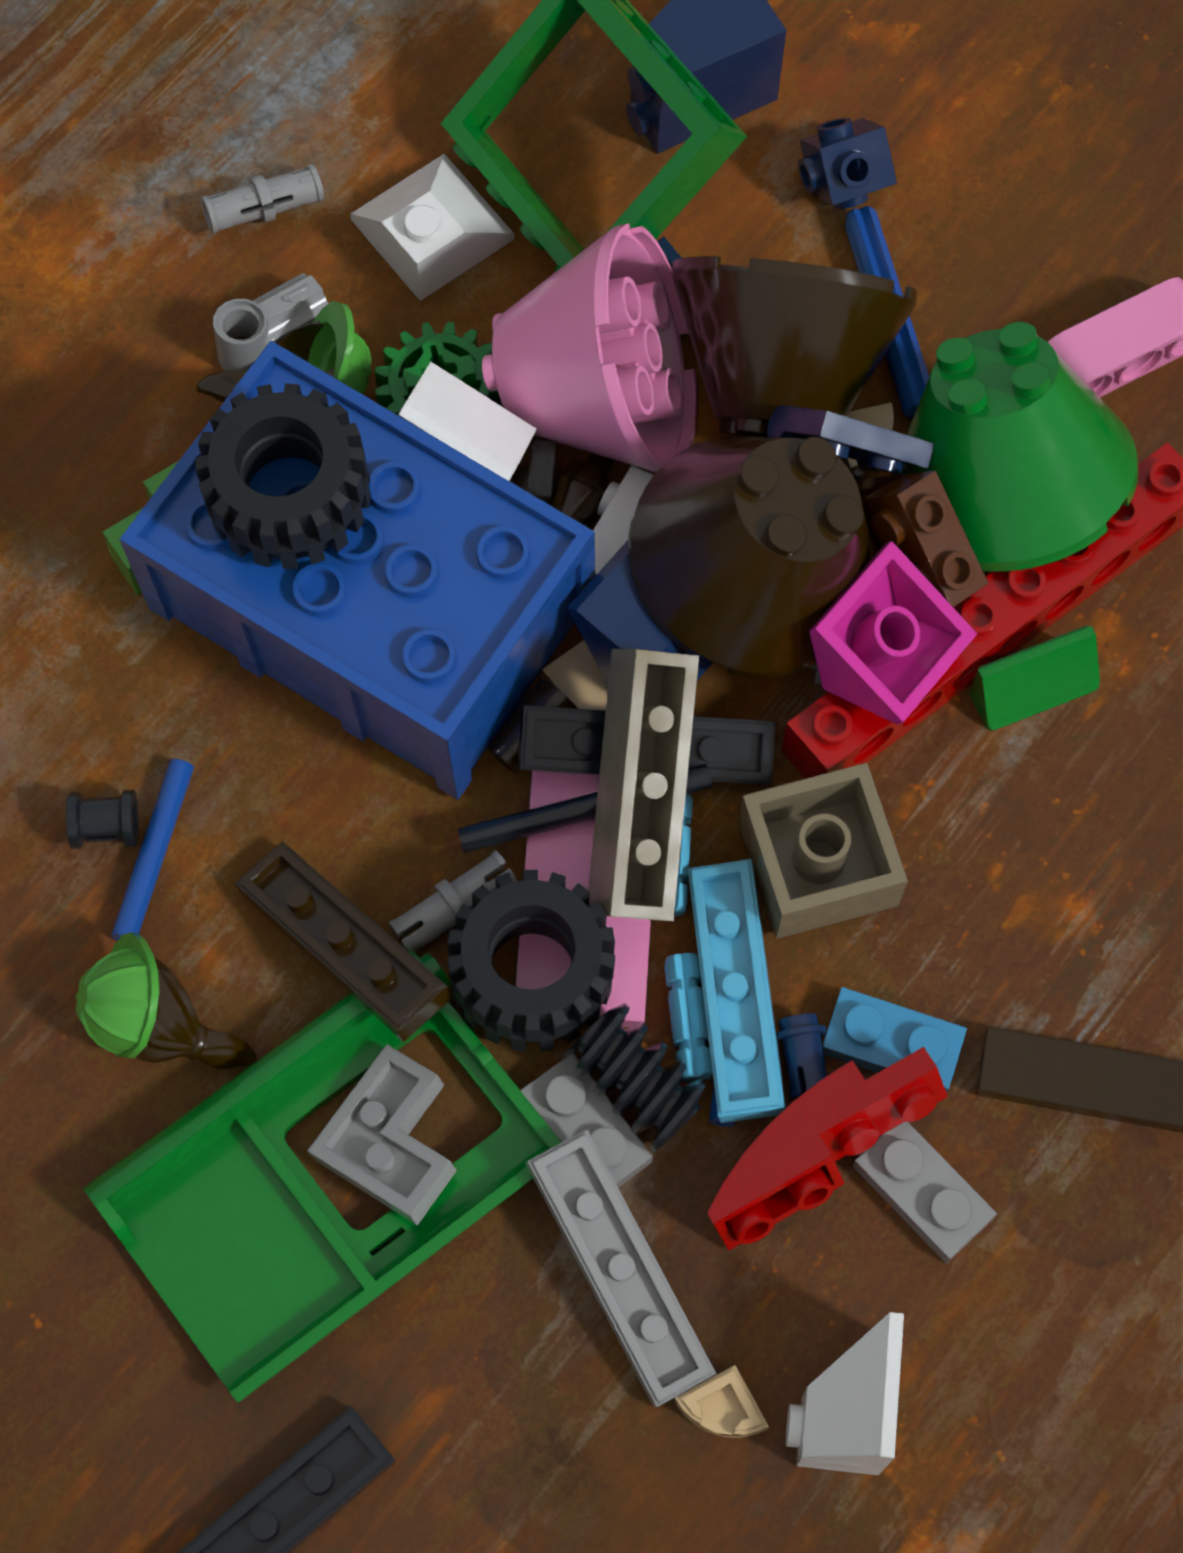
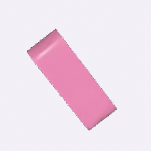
M1175 277L1166 280L1059 333L1049 340L1048 343L1099 397H1102L1183 356V279Z

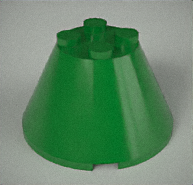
M1013 322L1002 329L983 331L965 338H951L939 345L936 350L937 361L931 371L906 434L934 443L928 468L903 464L901 475L936 471L982 570L989 572L1015 571L1039 567L1071 556L1103 536L1108 531L1106 522L1111 519L1122 504L1129 506L1136 490L1139 474L1134 440L1119 417L1047 341L1037 336L1036 328L1029 323Z

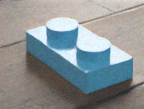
M841 987L823 1043V1052L826 1056L847 1063L853 1060L856 1066L878 1073L924 1047L937 1066L947 1093L967 1028Z

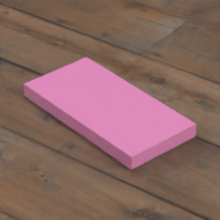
M532 770L529 809L598 792L599 774ZM595 819L528 836L525 870H538V880L549 882L551 873L554 872L566 876V889L572 891L579 883L588 890ZM607 916L606 926L607 928H613L615 938V966L611 994L607 1005H601L600 1017L608 1010L626 1003L630 1009L622 1027H633L645 1022L651 920ZM539 934L519 936L516 987L523 989L544 988L557 982L569 970L571 958L557 941Z

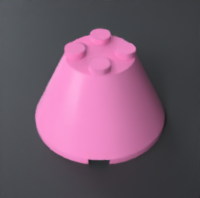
M629 223L613 227L505 312L494 315L492 323V354L483 357L482 373L487 388L491 392L498 391L503 407L537 429L534 436L657 472L667 461L693 445L697 423L698 393L696 369L685 370L680 335L689 334L671 276L672 268L653 235L643 226L630 228Z

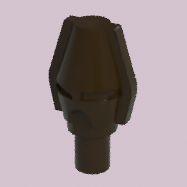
M591 453L585 462H582V460L574 461L561 474L552 507L586 527L591 525L598 516V506L607 489V474L615 460Z

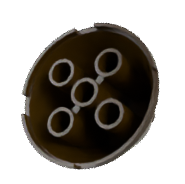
M718 256L686 257L673 261L671 276L714 418L720 420L719 432L729 435L755 437V434L767 435L768 422L774 410L781 405L824 410L847 417L916 306L917 291L914 288L906 287L905 295L899 296L893 294L894 280L855 271L750 258L749 268L720 265L721 257Z
M724 437L704 441L685 449L667 461L649 481L639 499L628 534L629 565L633 582L644 607L662 632L689 655H693L696 652L712 662L728 667L727 673L753 678L788 676L816 666L817 662L809 631L873 558L871 539L856 480L848 467L837 457L833 446L826 440L818 437H810L806 440L776 437Z

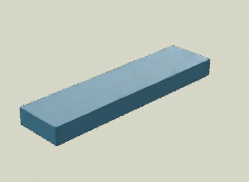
M752 859L688 868L718 1118L720 1123L777 1116L786 1109Z

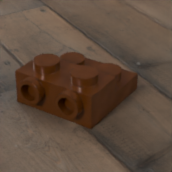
M936 471L870 478L858 484L869 535L872 537L878 552L886 543L892 541L952 607L989 584Z

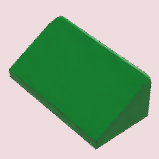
M1086 625L980 666L969 695L985 727L989 731H995L1095 692L1099 687L1100 673L1096 633L1093 627Z

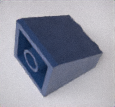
M670 0L649 23L732 119H736L778 100L787 30L767 0ZM632 65V68L628 69L631 98L630 103L626 105V112L635 133L640 137L646 135L657 154L685 142L692 135L690 130Z

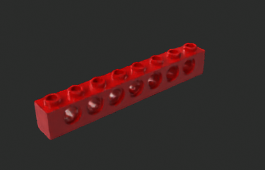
M1167 442L1138 464L1139 474L1136 490L1129 506L1122 504L1119 510L1106 522L1108 531L1086 548L1071 556L1039 567L1015 571H992L985 576L989 584L953 607L975 630L977 635L903 723L895 724L828 692L786 723L781 752L805 779L869 762L971 686L980 666L1015 653L1183 527V458Z

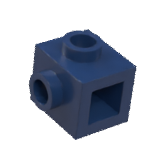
M837 118L818 125L817 134L800 139L803 158L798 161V170L804 188L808 193H812V196L832 206L834 205L837 209L861 205L868 201V193L897 184L886 130L882 125L865 118L853 122L851 118Z

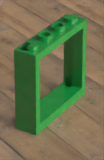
M542 0L440 123L454 139L455 142L452 148L466 164L473 168H478L489 181L486 189L493 199L505 208L512 209L523 222L520 230L526 239L537 248L546 250L557 263L554 269L555 272L585 249L488 135L486 130L585 11L692 133L610 229L629 223L630 228L643 226L657 239L747 137L629 0Z

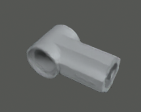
M302 273L253 301L233 299L225 302L217 309L213 316V329L217 359L221 368L225 371L247 372L270 341L278 344L289 332L306 323L313 322L322 308L329 303L326 300L323 289L312 275L307 276ZM238 337H250V338H247V339H245V340H236V339H235V338H238Z

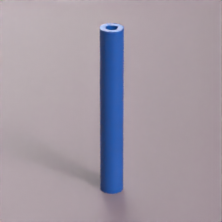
M170 759L111 934V937L117 941L121 935L130 932L140 933L194 770V766L184 760Z

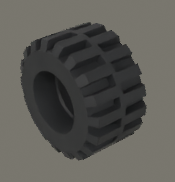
M285 383L284 392L273 393L271 384L256 387L259 396L247 400L242 392L230 399L233 407L232 411L226 413L221 409L217 410L210 418L214 433L202 431L198 442L202 456L195 457V471L200 482L198 485L214 529L222 540L228 538L231 550L242 558L251 550L255 564L269 567L272 559L275 558L281 560L283 569L298 568V558L309 556L312 565L324 561L323 550L331 546L335 551L339 552L348 544L346 530L358 533L364 522L362 509L369 508L371 494L368 483H370V478L358 428L355 423L350 424L348 412L338 402L329 407L327 395L314 388L308 396H303L298 384ZM288 457L302 458L320 468L317 476L308 486L291 495L267 496L249 487L254 475L263 466L277 459Z
M523 870V881L512 882L508 872L495 877L496 889L491 892L482 884L472 893V906L469 908L462 904L455 915L456 929L450 930L448 938V966L452 994L457 1007L462 1006L464 1008L465 1020L471 1027L475 1029L481 1025L485 1028V1038L497 1045L501 1038L504 1037L511 1040V1050L526 1052V1042H539L540 1051L554 1049V1039L562 1036L568 1044L580 1037V1028L583 1024L591 1027L598 1020L601 1005H607L612 990L615 966L613 928H607V913L600 902L593 906L589 904L590 891L579 883L572 891L565 888L566 876L552 872L549 882L538 880V870ZM524 934H539L552 938L562 945L571 958V966L561 979L550 986L539 989H523L503 980L494 970L492 959L497 950L508 940Z

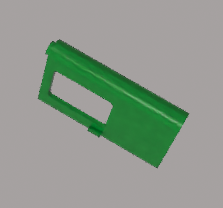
M408 950L411 955L446 984L447 987L451 985L444 970L429 953L419 958L413 951ZM349 993L82 1189L237 1403H240L530 1182L533 1177L525 1162L562 1142L449 1002L403 1042ZM426 1032L433 1033L502 1118L501 1126L453 1163L457 1170L418 1225L390 1210L364 1230L353 1229L286 1143L287 1134L292 1128L363 1077L386 1044L398 1051L418 1035ZM402 1230L404 1231L391 1242H389L387 1245H385L383 1248H381L379 1251H377L375 1254L371 1255L374 1251H376L378 1248H380L382 1245H384L386 1242H388Z

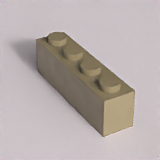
M612 649L588 887V891H590L589 904L593 906L600 902L607 916L674 921L699 656L640 649Z

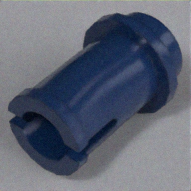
M813 1013L793 1015L778 1021L780 1032L776 1033L777 1043L782 1044L790 1087V1100H796L816 1083L828 1076L821 1037L826 1035L827 1031L824 1025L818 1024L817 1014Z

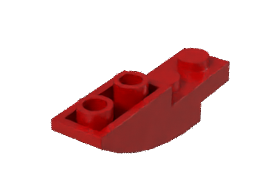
M924 1047L866 1080L853 1060L820 1080L793 1101L761 1132L729 1173L707 1212L728 1251L740 1244L757 1242L767 1236L776 1223L799 1210H810L826 1202L835 1189L845 1184L835 1163L837 1160L846 1155L854 1156L865 1152L877 1142L879 1136L904 1122H915L926 1117L934 1110L938 1102L948 1097L938 1068Z

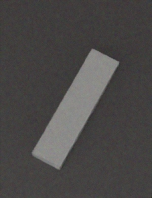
M586 1129L525 1162L652 1406L659 1407L714 1376L716 1372L588 1130Z

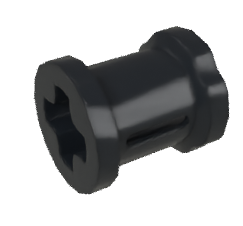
M135 789L123 790L122 795L117 797L83 798L80 792H70L66 802L67 838L70 848L81 849L85 842L123 841L126 847H136L139 839V809Z

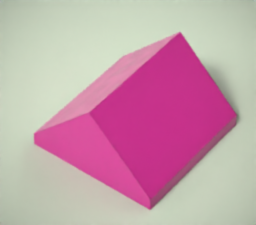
M892 541L886 543L809 631L823 690L895 724L903 723L977 635L975 630Z

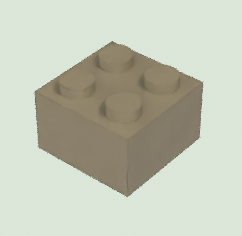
M867 763L743 795L738 824L749 858L752 859L757 883L776 939L899 906L908 880Z

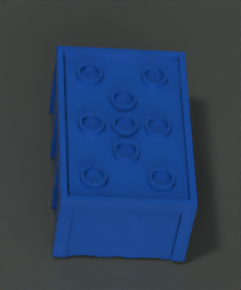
M270 341L219 409L229 413L233 410L230 399L242 392L247 400L257 397L259 395L256 387L271 384L273 393L284 392L285 383L298 384L303 396H308L314 388L327 395L329 407L338 402L348 412L350 424L355 423L361 435L370 483H368L371 494L369 508L362 509L364 522L358 533L347 529L348 544L339 552L329 546L323 550L324 561L312 565L309 556L298 558V568L283 569L281 560L275 558L272 559L269 567L255 564L251 550L243 558L232 551L228 538L222 540L214 529L198 485L200 482L195 471V457L202 456L198 446L202 431L214 433L211 421H209L119 539L151 611L169 622L172 617L176 618L237 656L240 666L259 678L265 673L341 720L343 730L363 742L367 737L433 777L436 780L437 788L459 800L472 781L471 770L513 712L525 688L531 686L575 623L567 607L596 576L595 532L285 348ZM288 457L277 459L263 466L254 475L249 487L267 496L291 495L308 486L317 476L320 468L302 458Z

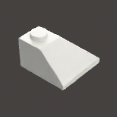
M445 154L350 214L351 221L420 301L514 240L513 231Z
M889 1312L807 1386L801 1397V1405L789 1404L786 1425V1447L797 1448L796 1466L879 1475L895 1458L903 1313Z

